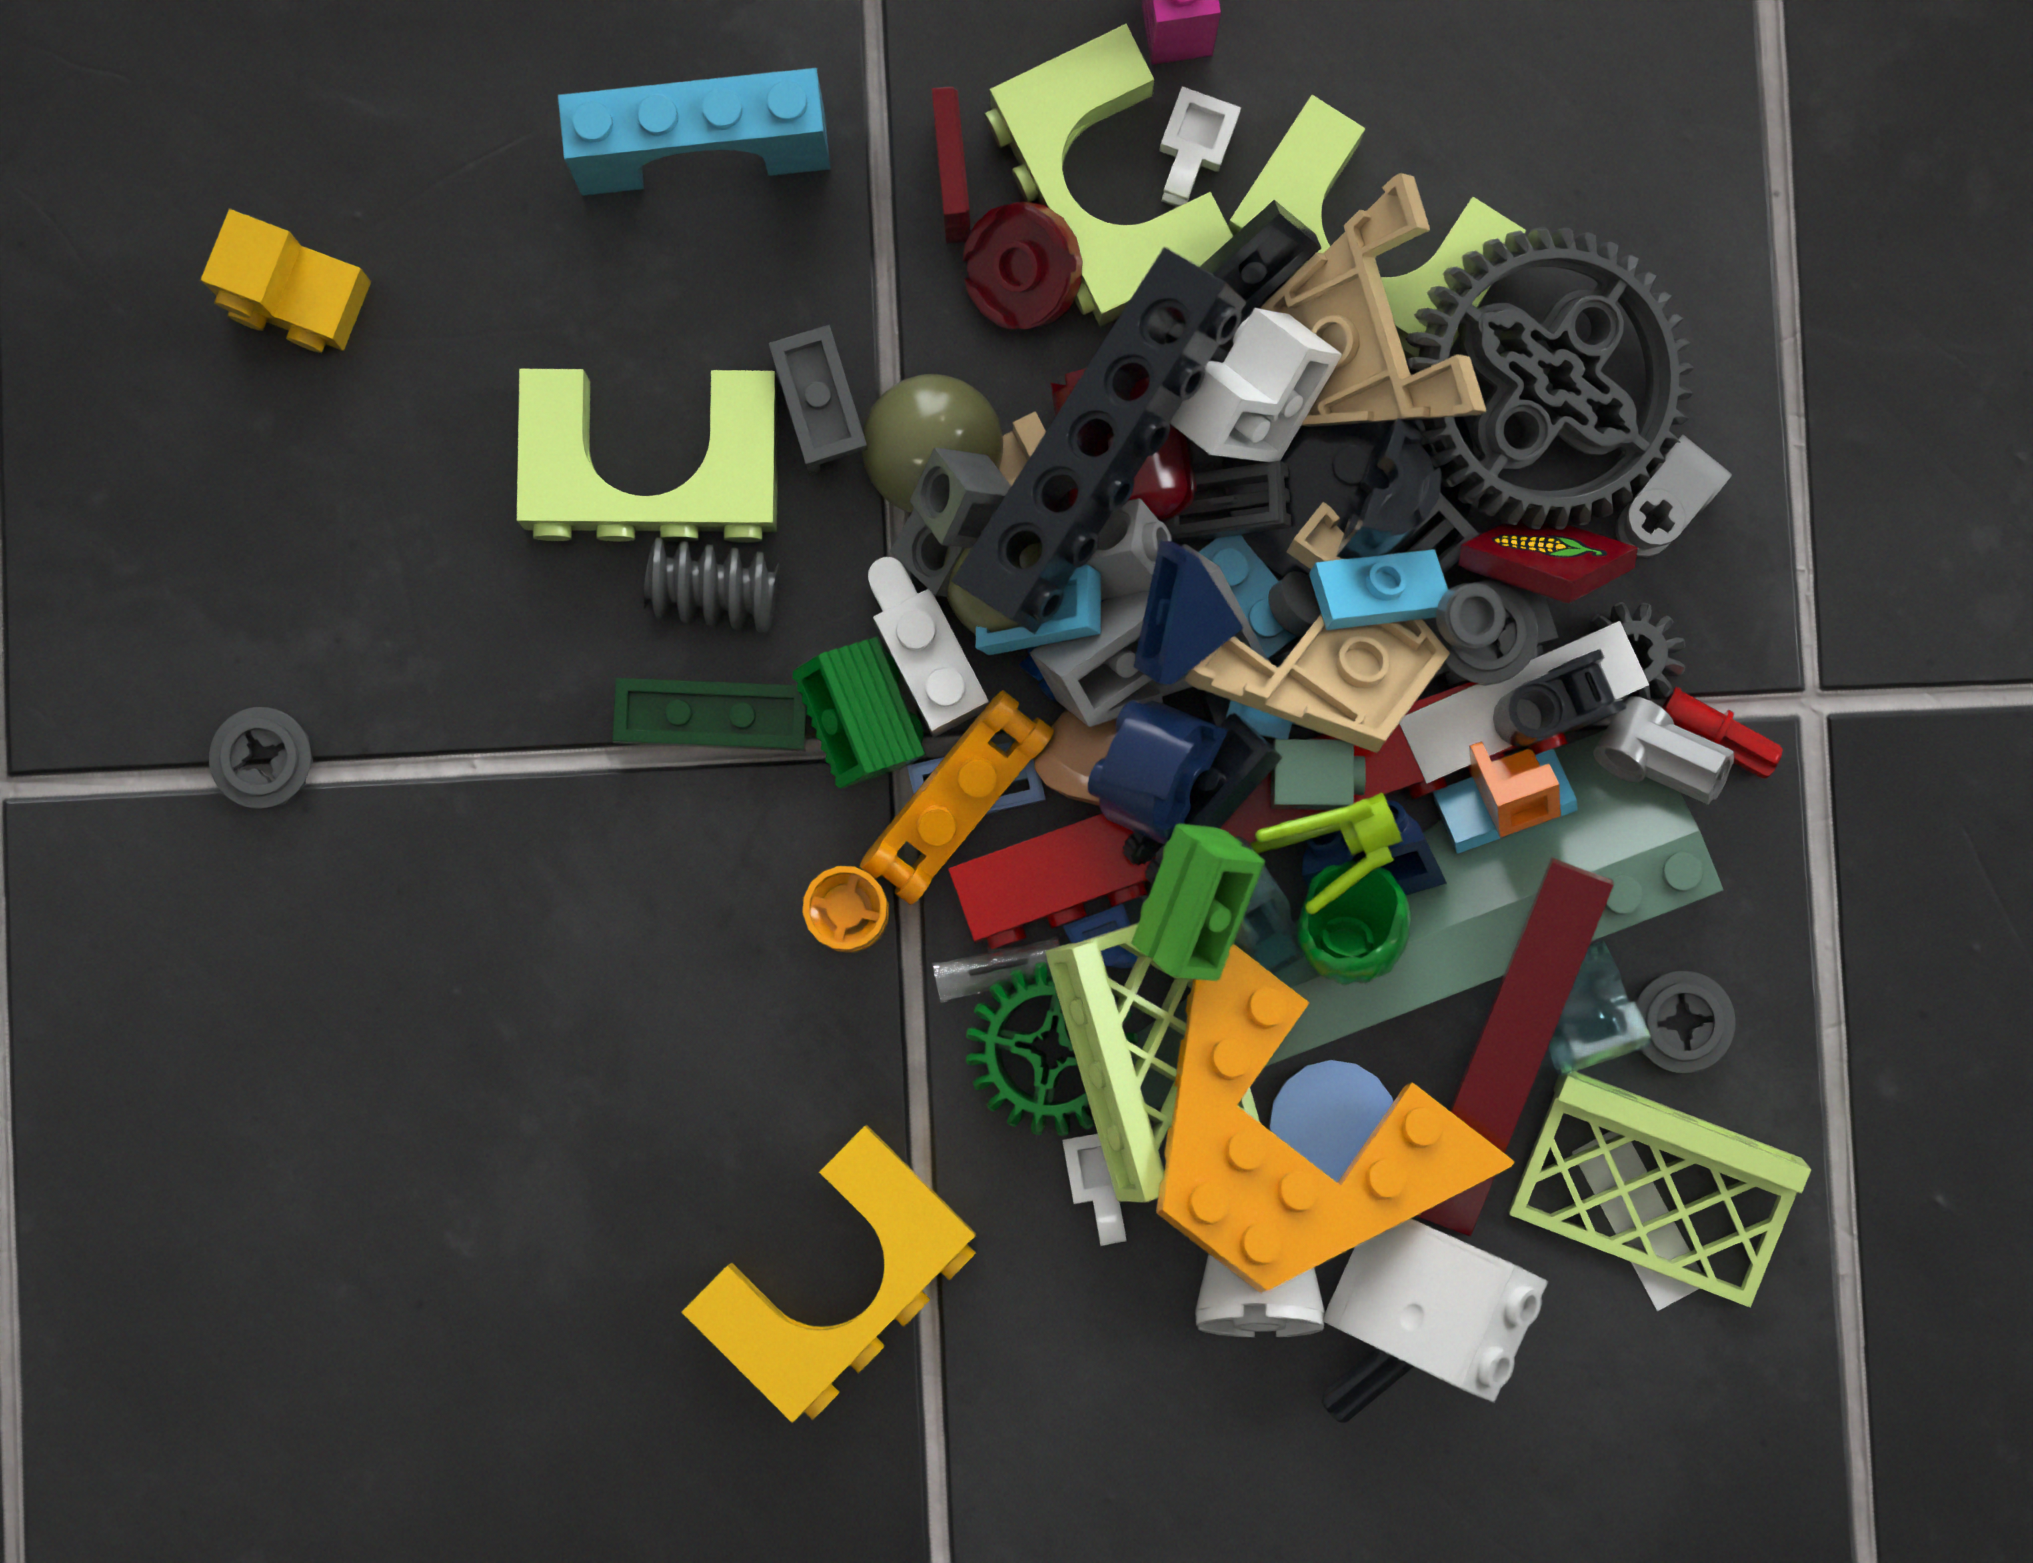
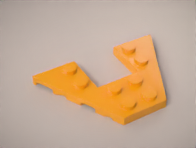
M1235 944L1230 947L1228 959L1218 981L1193 979L1191 993L1187 995L1185 1009L1187 1023L1185 1037L1181 1040L1174 1085L1177 1087L1172 1127L1168 1129L1164 1154L1166 1168L1164 1179L1160 1182L1156 1213L1259 1293L1266 1292L1489 1179L1512 1167L1515 1161L1412 1082L1401 1090L1338 1182L1334 1181L1237 1106L1309 1005V1002Z

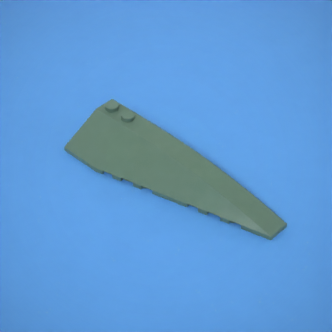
M1604 730L1554 749L1577 799L1578 811L1459 854L1456 853L1443 820H1439L1425 830L1423 834L1447 884L1406 895L1412 914L1409 938L1406 949L1393 966L1391 972L1384 976L1376 977L1366 984L1351 983L1346 986L1325 978L1307 962L1304 952L1297 942L1299 920L1249 954L1251 958L1309 1002V1005L1264 1067L1503 976L1551 857L1613 880V889L1591 941L1723 891L1701 832L1681 793L1647 777L1640 782H1629L1612 775L1601 767L1596 761L1593 751L1606 731ZM1187 999L1178 1004L1173 1015L1187 1023V1014L1185 1012ZM1154 1022L1138 1032L1139 1042L1133 1045L1140 1049L1143 1048ZM1168 1026L1154 1057L1177 1070L1180 1044L1185 1036ZM1149 1067L1140 1087L1144 1103L1154 1109L1163 1106L1174 1081Z

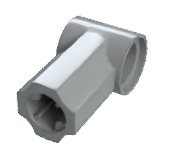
M1628 697L1624 701L1627 709L1615 714L1593 751L1594 757L1600 766L1612 775L1629 782H1640L1647 777L1708 805L1713 799L1716 800L1726 784L1728 774L1734 763V751L1676 726L1671 716L1652 701L1641 697Z

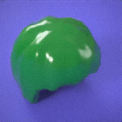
M1353 860L1342 865H1331L1311 879L1297 927V942L1303 950L1307 962L1325 978L1345 986L1351 983L1366 984L1376 977L1384 976L1391 972L1393 966L1406 949L1412 917L1404 891L1396 883L1390 871L1381 867L1373 869L1315 914L1307 913L1305 910L1306 904L1356 865L1357 862Z

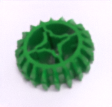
M1039 962L1035 965L1036 983L1030 985L1022 969H1016L1010 975L1017 992L1011 994L1005 986L995 983L990 987L989 991L992 997L1001 1004L1000 1007L996 1010L988 1004L979 1003L974 1009L978 1017L990 1022L988 1029L971 1027L967 1030L966 1037L976 1042H985V1051H976L966 1055V1063L972 1066L986 1063L989 1073L979 1076L972 1084L975 1090H981L994 1082L1000 1092L988 1101L987 1107L991 1111H995L1007 1100L1013 1103L1015 1107L1007 1119V1123L1012 1127H1016L1023 1120L1027 1111L1034 1114L1031 1132L1035 1135H1041L1044 1132L1047 1116L1055 1118V1129L1059 1136L1067 1135L1070 1132L1071 1126L1069 1114L1072 1113L1076 1114L1080 1125L1084 1129H1088L1095 1122L1089 1108L1086 1092L1069 1100L1053 1101L1055 1088L1058 1086L1062 1071L1068 1066H1078L1075 1054L1068 1056L1067 1060L1062 1056L1056 1059L1058 1066H1054L1049 1070L1047 1080L1049 1064H1046V1053L1037 1050L1036 1046L1021 1043H1034L1038 1038H1041L1043 1041L1049 1038L1047 1031L1056 1028L1057 1017H1059L1057 1026L1059 1044L1069 1047V1051H1074L1055 984L1050 978L1049 966L1047 962ZM1052 995L1050 1010L1047 1011L1044 1024L1038 1031L1015 1032L1004 1029L1010 1016L1024 1002L1037 996ZM1130 1008L1124 1021L1128 1020L1133 1015ZM1130 1031L1124 1033L1126 1041L1132 1044L1139 1042L1138 1032ZM1001 1049L1010 1050L1011 1053L1024 1056L1032 1063L1035 1070L1034 1086H1036L1034 1096L1023 1091L1012 1080L1004 1065ZM1131 1057L1133 1065L1135 1066L1137 1060Z

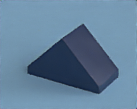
M1160 540L1133 667L1159 684L1172 685L1244 627L1200 558L1172 541Z

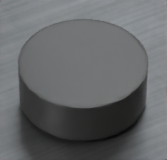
M1298 571L1289 572L1272 586L1269 591L1268 600L1273 616L1285 630L1296 636L1303 637L1321 615L1310 576Z
M1479 583L1457 585L1449 589L1439 601L1436 611L1437 626L1443 638L1457 648L1477 649L1492 644L1503 630L1505 624L1503 602L1499 595L1486 585Z

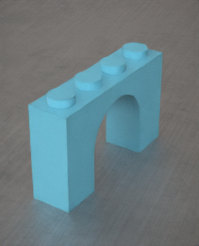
M817 68L558 95L564 159L581 195L644 189L642 166L662 157L694 151L736 150L757 154L764 159L768 176L831 169L825 111Z

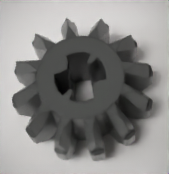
M1623 602L1616 603L1611 608L1612 622L1605 616L1596 614L1589 621L1592 630L1596 632L1620 621L1630 644L1635 643L1643 652L1639 655L1638 661L1649 683L1648 686L1630 693L1631 696L1651 701V690L1655 695L1666 698L1673 692V689L1664 675L1679 677L1685 671V665L1678 660L1669 658L1668 654L1676 653L1685 648V640L1678 637L1665 640L1662 633L1671 628L1674 622L1669 615L1661 618L1654 626L1649 624L1652 613L1650 604H1640L1632 620L1626 605ZM1628 695L1623 696L1619 699H1623L1625 701L1628 698Z

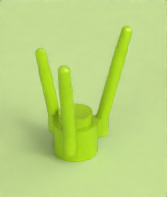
M1382 792L1344 808L1260 829L1256 833L1257 841L1250 843L1248 848L1254 853L1259 854L1341 830L1352 855L1364 850L1366 853L1365 858L1306 904V912L1315 914L1373 869L1394 861L1388 847L1402 842L1403 839Z

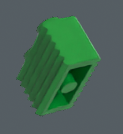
M878 636L849 646L846 645L839 649L836 648L829 652L826 651L793 670L792 679L798 682L797 691L802 694V703L807 706V715L812 718L811 726L817 730L816 738L821 741V750L826 753V762L831 765L830 773L836 777L835 785L838 788L842 789L900 770L926 755L922 745V725L918 717L907 708L898 686L900 679L899 669L893 657L885 653Z

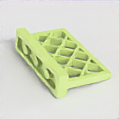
M1138 923L1078 943L1066 944L1045 951L1117 1201L1148 1202L1158 1198L1160 1182L1164 1179L1165 1172L1158 1150L1167 1130L1172 1127L1177 1087L1174 1086L1177 1070L1154 1056L1168 1026L1185 1036L1186 1023L1173 1015L1186 987L1192 988L1193 979L1171 976L1175 979L1161 1008L1137 995L1136 993L1150 964L1163 972L1165 971L1153 962L1154 958L1147 957L1131 944ZM1119 945L1138 957L1124 987L1108 978L1101 955L1102 950ZM1113 994L1119 997L1117 1003H1115ZM1131 1005L1156 1019L1142 1049L1126 1041L1122 1023ZM1131 1057L1137 1060L1135 1066L1133 1065ZM1149 1067L1174 1081L1160 1112L1144 1103L1140 1089ZM1249 1088L1237 1106L1260 1123L1251 1089ZM1150 1120L1155 1122L1153 1128L1151 1127Z
M1562 1066L1553 1088L1555 1092L1509 1207V1215L1751 1308L1797 1192H1803L1811 1168L1801 1157ZM1566 1113L1589 1122L1598 1145L1563 1159L1554 1140L1563 1114ZM1599 1127L1620 1135L1605 1141ZM1634 1140L1649 1145L1658 1168L1623 1182L1610 1151ZM1551 1148L1557 1162L1542 1168L1548 1151ZM1659 1150L1680 1158L1665 1164ZM1603 1154L1617 1185L1581 1200L1568 1169ZM1695 1163L1709 1168L1719 1191L1683 1205L1670 1174ZM1559 1172L1562 1173L1575 1202L1551 1214L1527 1205L1536 1182ZM1720 1173L1740 1180V1182L1726 1187ZM1663 1177L1677 1208L1641 1223L1628 1192ZM1754 1187L1778 1195L1768 1219L1746 1228L1743 1227L1731 1197ZM1621 1195L1635 1226L1611 1237L1596 1232L1586 1210ZM1724 1201L1737 1232L1702 1246L1688 1215ZM1580 1213L1585 1227L1565 1219ZM1682 1219L1695 1250L1671 1260L1656 1255L1646 1233ZM1762 1233L1756 1251L1754 1252V1249L1750 1243L1749 1238H1752ZM1640 1236L1645 1250L1625 1242ZM1742 1242L1751 1263L1741 1287L1716 1278L1707 1256ZM1700 1260L1705 1273L1689 1268L1686 1265Z

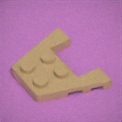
M1400 173L1392 177L1382 187L1385 193L1367 211L1359 210L1343 225L1345 232L1324 253L1316 252L1261 306V309L1289 314L1343 354L1301 426L1314 427L1396 421L1397 418L1401 420L1473 416L1486 412L1469 356L1455 355L1414 375L1410 374L1376 264V256L1430 230L1414 176Z
M1323 502L1295 536L1287 553L1310 569L1313 568L1315 562L1342 560L1343 558L1336 557L1344 535L1337 526L1340 520L1339 516L1329 505ZM1321 614L1280 667L1274 666L1233 636L1191 669L1185 681L1199 689L1377 753L1442 667L1450 652L1423 619L1326 630Z

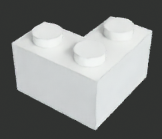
M1254 308L1250 317L1244 320L1235 332L1233 338L1234 345L1224 362H1208L1205 367V378L1199 390L1190 399L1183 401L1170 424L1210 455L1274 462L1282 459L1343 354L1289 314Z

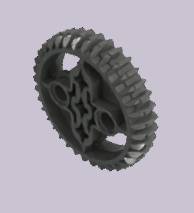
M1546 227L1531 229L1528 237L1522 231L1507 233L1505 244L1498 238L1484 242L1483 255L1478 251L1465 253L1461 257L1464 270L1457 266L1447 268L1443 276L1449 289L1435 286L1431 287L1429 292H1427L1431 302L1437 309L1422 308L1414 315L1419 323L1427 328L1425 332L1409 333L1406 338L1411 346L1420 349L1418 357L1406 358L1409 371H1416L1418 373L1448 359L1453 338L1458 328L1462 355L1469 356L1474 371L1494 386V391L1485 402L1486 412L1477 415L1473 424V439L1477 449L1481 452L1478 459L1475 458L1463 441L1453 417L1415 419L1423 420L1425 427L1419 431L1424 437L1420 445L1432 443L1434 449L1428 453L1433 467L1447 465L1441 475V484L1444 487H1454L1462 482L1457 499L1462 503H1473L1479 499L1478 512L1483 516H1494L1499 511L1500 521L1503 524L1516 525L1522 518L1523 523L1531 529H1540L1544 522H1547L1554 529H1564L1567 526L1568 519L1573 525H1586L1591 520V512L1596 517L1611 515L1613 513L1612 501L1617 505H1628L1634 500L1631 486L1636 489H1643L1651 479L1646 468L1654 470L1659 463L1666 461L1659 451L1660 447L1667 449L1672 448L1676 442L1681 443L1669 429L1671 425H1683L1689 420L1682 411L1676 410L1678 400L1690 399L1694 394L1687 387H1679V377L1690 374L1694 369L1690 363H1679L1677 351L1685 350L1691 342L1686 338L1674 339L1671 329L1678 327L1683 318L1678 314L1664 315L1662 309L1668 304L1672 295L1665 291L1651 294L1649 291L1654 285L1657 275L1649 271L1634 276L1639 258L1633 255H1626L1617 260L1619 245L1613 242L1601 243L1597 247L1596 235L1587 232L1579 234L1574 239L1573 231L1570 228L1556 229L1552 236ZM1556 267L1584 274L1598 282L1594 289H1575L1563 294L1550 307L1540 323L1525 311L1510 303H1491L1478 309L1472 305L1473 301L1493 283L1510 274L1529 268ZM1616 301L1623 307L1637 332L1645 362V396L1638 424L1636 423L1637 411L1632 398L1601 371L1623 335L1624 320L1620 309L1615 305ZM1581 311L1586 314L1591 323V334L1585 343L1577 336L1575 330V321ZM1501 329L1502 333L1498 339L1494 335V330ZM1546 340L1547 345L1552 350H1546L1536 341ZM1499 343L1505 348V352H1496ZM1542 368L1551 369L1547 376L1542 373L1544 370ZM1548 382L1553 385V390H1545ZM1598 405L1599 407L1596 412H1592L1591 406ZM1549 407L1560 417H1549L1544 408ZM1511 415L1519 421L1521 427L1520 439L1514 447L1508 444L1504 436V425ZM1597 420L1601 422L1600 426L1602 428H1594ZM1556 435L1571 447L1585 454L1601 455L1617 448L1622 451L1616 461L1600 475L1580 485L1562 490L1540 491L1527 489L1498 477L1502 469H1521L1533 464L1545 452Z

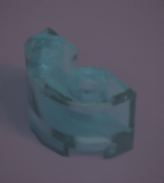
M1604 940L1589 945L1552 1036L1553 1038L1549 1043L1551 1058L1560 1076L1650 1046L1651 1035L1635 1002H1630L1627 998L1620 972Z

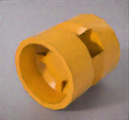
M837 866L823 871L810 883L803 900V916L808 930L824 946L837 952L856 953L870 948L882 937L889 922V903L884 890L871 874L857 867Z

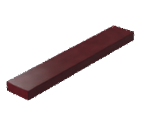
M1552 857L1449 1110L1504 1154L1614 886L1611 879ZM1496 1175L1416 1216L1471 1237Z

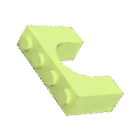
M1127 24L991 88L990 106L992 110L984 113L988 127L998 146L1001 148L1009 144L1019 163V166L1012 169V173L1026 202L1030 203L1037 199L1039 204L1047 206L1062 216L1077 237L1083 264L1081 285L1074 300L1083 315L1093 311L1100 327L1119 318L1163 247L1200 267L1233 237L1211 191L1150 221L1135 225H1116L1099 220L1083 210L1073 199L1066 186L1062 165L1073 141L1091 125L1152 96L1154 78Z
M1311 95L1230 219L1228 227L1232 235L1234 236L1267 205L1275 200L1316 234L1321 245L1318 253H1324L1330 245L1325 237L1322 226V203L1360 145L1365 128L1314 95ZM1472 197L1437 252L1428 262L1408 274L1396 277H1381L1405 358L1419 356L1420 349L1411 346L1406 338L1409 333L1426 331L1427 327L1419 323L1414 315L1422 308L1437 309L1431 302L1427 292H1429L1431 287L1435 286L1449 289L1443 276L1445 270L1456 266L1464 270L1461 257L1465 253L1478 251L1483 255L1484 242L1498 238L1505 244L1507 233L1522 231L1525 234V229L1475 197ZM1295 271V272H1294L1288 279H1286L1285 281L1287 282L1297 271ZM1491 286L1485 289L1473 301V306L1476 308L1479 306ZM1458 328L1455 332L1451 347L1459 337Z
M519 369L517 522L524 530H533L534 539L545 541L572 539V530L597 531V539L604 541L635 540V531H660V538H663L664 541L672 542L697 541L699 539V531L724 532V540L731 542L762 541V532H777L779 382L775 371L711 370L710 441L701 466L688 481L670 492L654 496H637L613 488L596 473L593 467L589 447L590 380L583 369Z

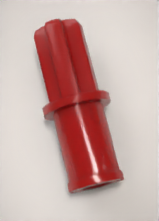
M1677 686L1673 688V692L1667 697L1662 706L1671 716L1676 726L1734 751V764L1760 778L1767 779L1781 760L1782 747L1733 720L1734 712L1731 710H1727L1723 714L1681 691V688Z

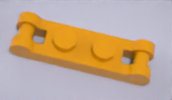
M1004 690L1000 691L989 702L873 843L860 863L859 867L871 874L875 879L883 876L895 885V894L909 905L914 904L924 894L937 872L1029 761L1044 749L1054 733V729L1039 717L1032 721L1017 709L1019 702ZM1001 729L1015 739L1006 752L990 740ZM906 841L922 852L912 866L897 856L898 851Z

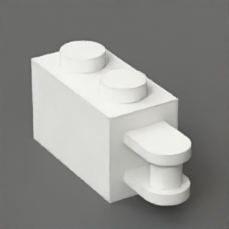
M883 557L876 560L869 569L868 580L871 590L883 612L873 616L874 623L934 738L979 715L989 704V700L934 594L929 589L918 593L905 567L899 560L892 557Z

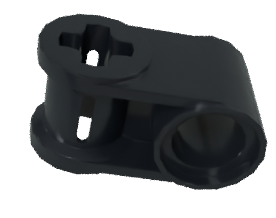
M1602 650L1590 652L1553 668L1547 672L1548 674L1528 681L1500 698L1494 709L1493 722L1495 730L1501 739L1512 746H1532L1568 730H1579L1627 709L1623 699L1615 698L1600 664L1605 658ZM1520 699L1530 700L1539 708L1542 719L1538 730L1526 727L1519 720L1517 705Z

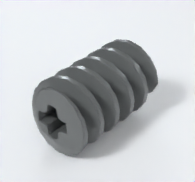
M656 537L650 550L646 569L644 608L646 609L649 601L652 600L655 617L665 620L675 603H677L681 621L691 623L700 607H702L706 624L712 627L718 625L725 610H728L731 628L734 630H741L750 614H753L757 632L766 634L772 625L775 612L780 561L773 572L767 571L764 552L757 551L749 568H742L739 550L731 548L724 564L720 565L716 562L713 545L706 544L699 560L692 561L687 541H681L673 558L666 557L663 538Z

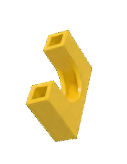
M868 1125L864 1126L819 1173L866 1218L880 1239L884 1254V1275L880 1290L869 1307L855 1318L833 1326L807 1325L788 1317L780 1311L731 1263L682 1311L792 1423L803 1412L813 1420L840 1393L831 1383L849 1365L859 1373L885 1347L877 1336L894 1319L904 1327L931 1300L922 1290L940 1272L950 1280L976 1254L968 1245L976 1236V1233Z

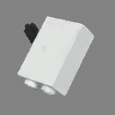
M1411 1218L1355 1246L1327 1307L1324 1322L1376 1348L1324 1391L1323 1406L1338 1422H1348L1414 1366L1461 1389L1495 1402L1501 1386L1511 1376L1514 1367V1357L1524 1334L1539 1313L1541 1296L1548 1281Z

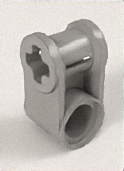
M1683 434L1678 439L1681 443L1676 442L1664 455L1666 461L1659 463L1649 473L1651 479L1643 489L1638 491L1634 496V500L1624 508L1616 521L1615 533L1617 540L1638 547L1636 557L1649 558L1663 551L1682 533L1691 520L1696 518L1706 508L1732 476L1728 470ZM1649 514L1655 516L1659 521L1651 534L1642 528Z

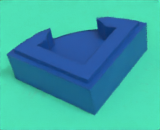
M1122 904L1065 925L1063 929L1071 943H1078L1131 924ZM1119 945L1101 951L1104 965L1110 968H1133L1138 958Z

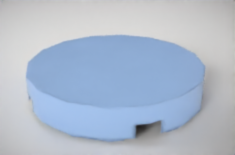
M1327 1060L1306 1065L1284 1081L1273 1100L1268 1127L1273 1134L1334 1181L1338 1182L1392 1105L1393 1099L1378 1077L1359 1065Z

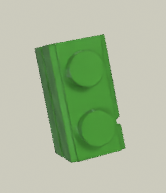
M1178 823L1170 840L1165 845L1162 863L1149 897L1142 906L1141 918L1131 944L1147 957L1154 958L1153 962L1171 976L1218 981L1265 860L1249 848L1242 846V843L1226 830Z

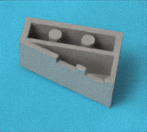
M1184 544L1181 546L1200 558L1244 627L1234 637L1269 661L1220 567L1188 545ZM1149 590L1102 601L1101 634L1040 645L1030 652L1057 702L1088 727L1118 718L1122 708L1132 700L1141 704H1146L1150 701L1163 703L1162 696L1192 687V685L1185 681L1188 673L1174 684L1165 685L1159 684L1133 667Z

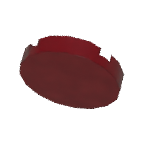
M1015 202L993 208L974 224L964 245L963 262L968 261L967 271L969 278L964 279L968 294L981 314L1000 327L1027 330L1053 323L1071 307L1080 288L1083 261L1077 237L1064 218L1045 205Z

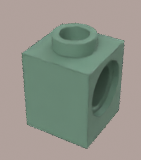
M1275 739L1271 744L1283 758L1271 770L1270 809L1336 810L1354 804V795H1364L1366 780L1365 757L1354 756V744L1343 740Z

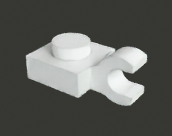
M1185 87L1181 88L1159 150L1176 157L1164 187L1162 202L1176 207L1188 203L1200 166L1219 172L1239 118L1241 107Z
M1098 1134L1062 1140L1073 1203L1080 1204L1093 1201L1101 1246L1126 1242L1120 1202L1117 1201Z

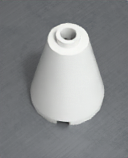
M1209 1254L1195 1315L1198 1330L1206 1333L1255 1338V1331H1276V1337H1293L1323 1331L1325 1311L1314 1267L1266 1292L1259 1293Z

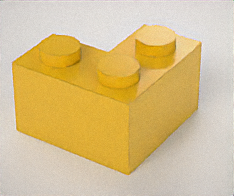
M232 209L228 210L201 277V281L216 295L214 304L229 311L227 316L230 319L260 331L264 330L266 322L289 330L286 337L287 340L318 353H322L325 344L344 351L371 284L370 279L361 268L303 247L290 231Z

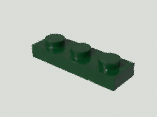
M616 678L612 739L615 744L805 751L807 706L802 703V694L797 691V685Z

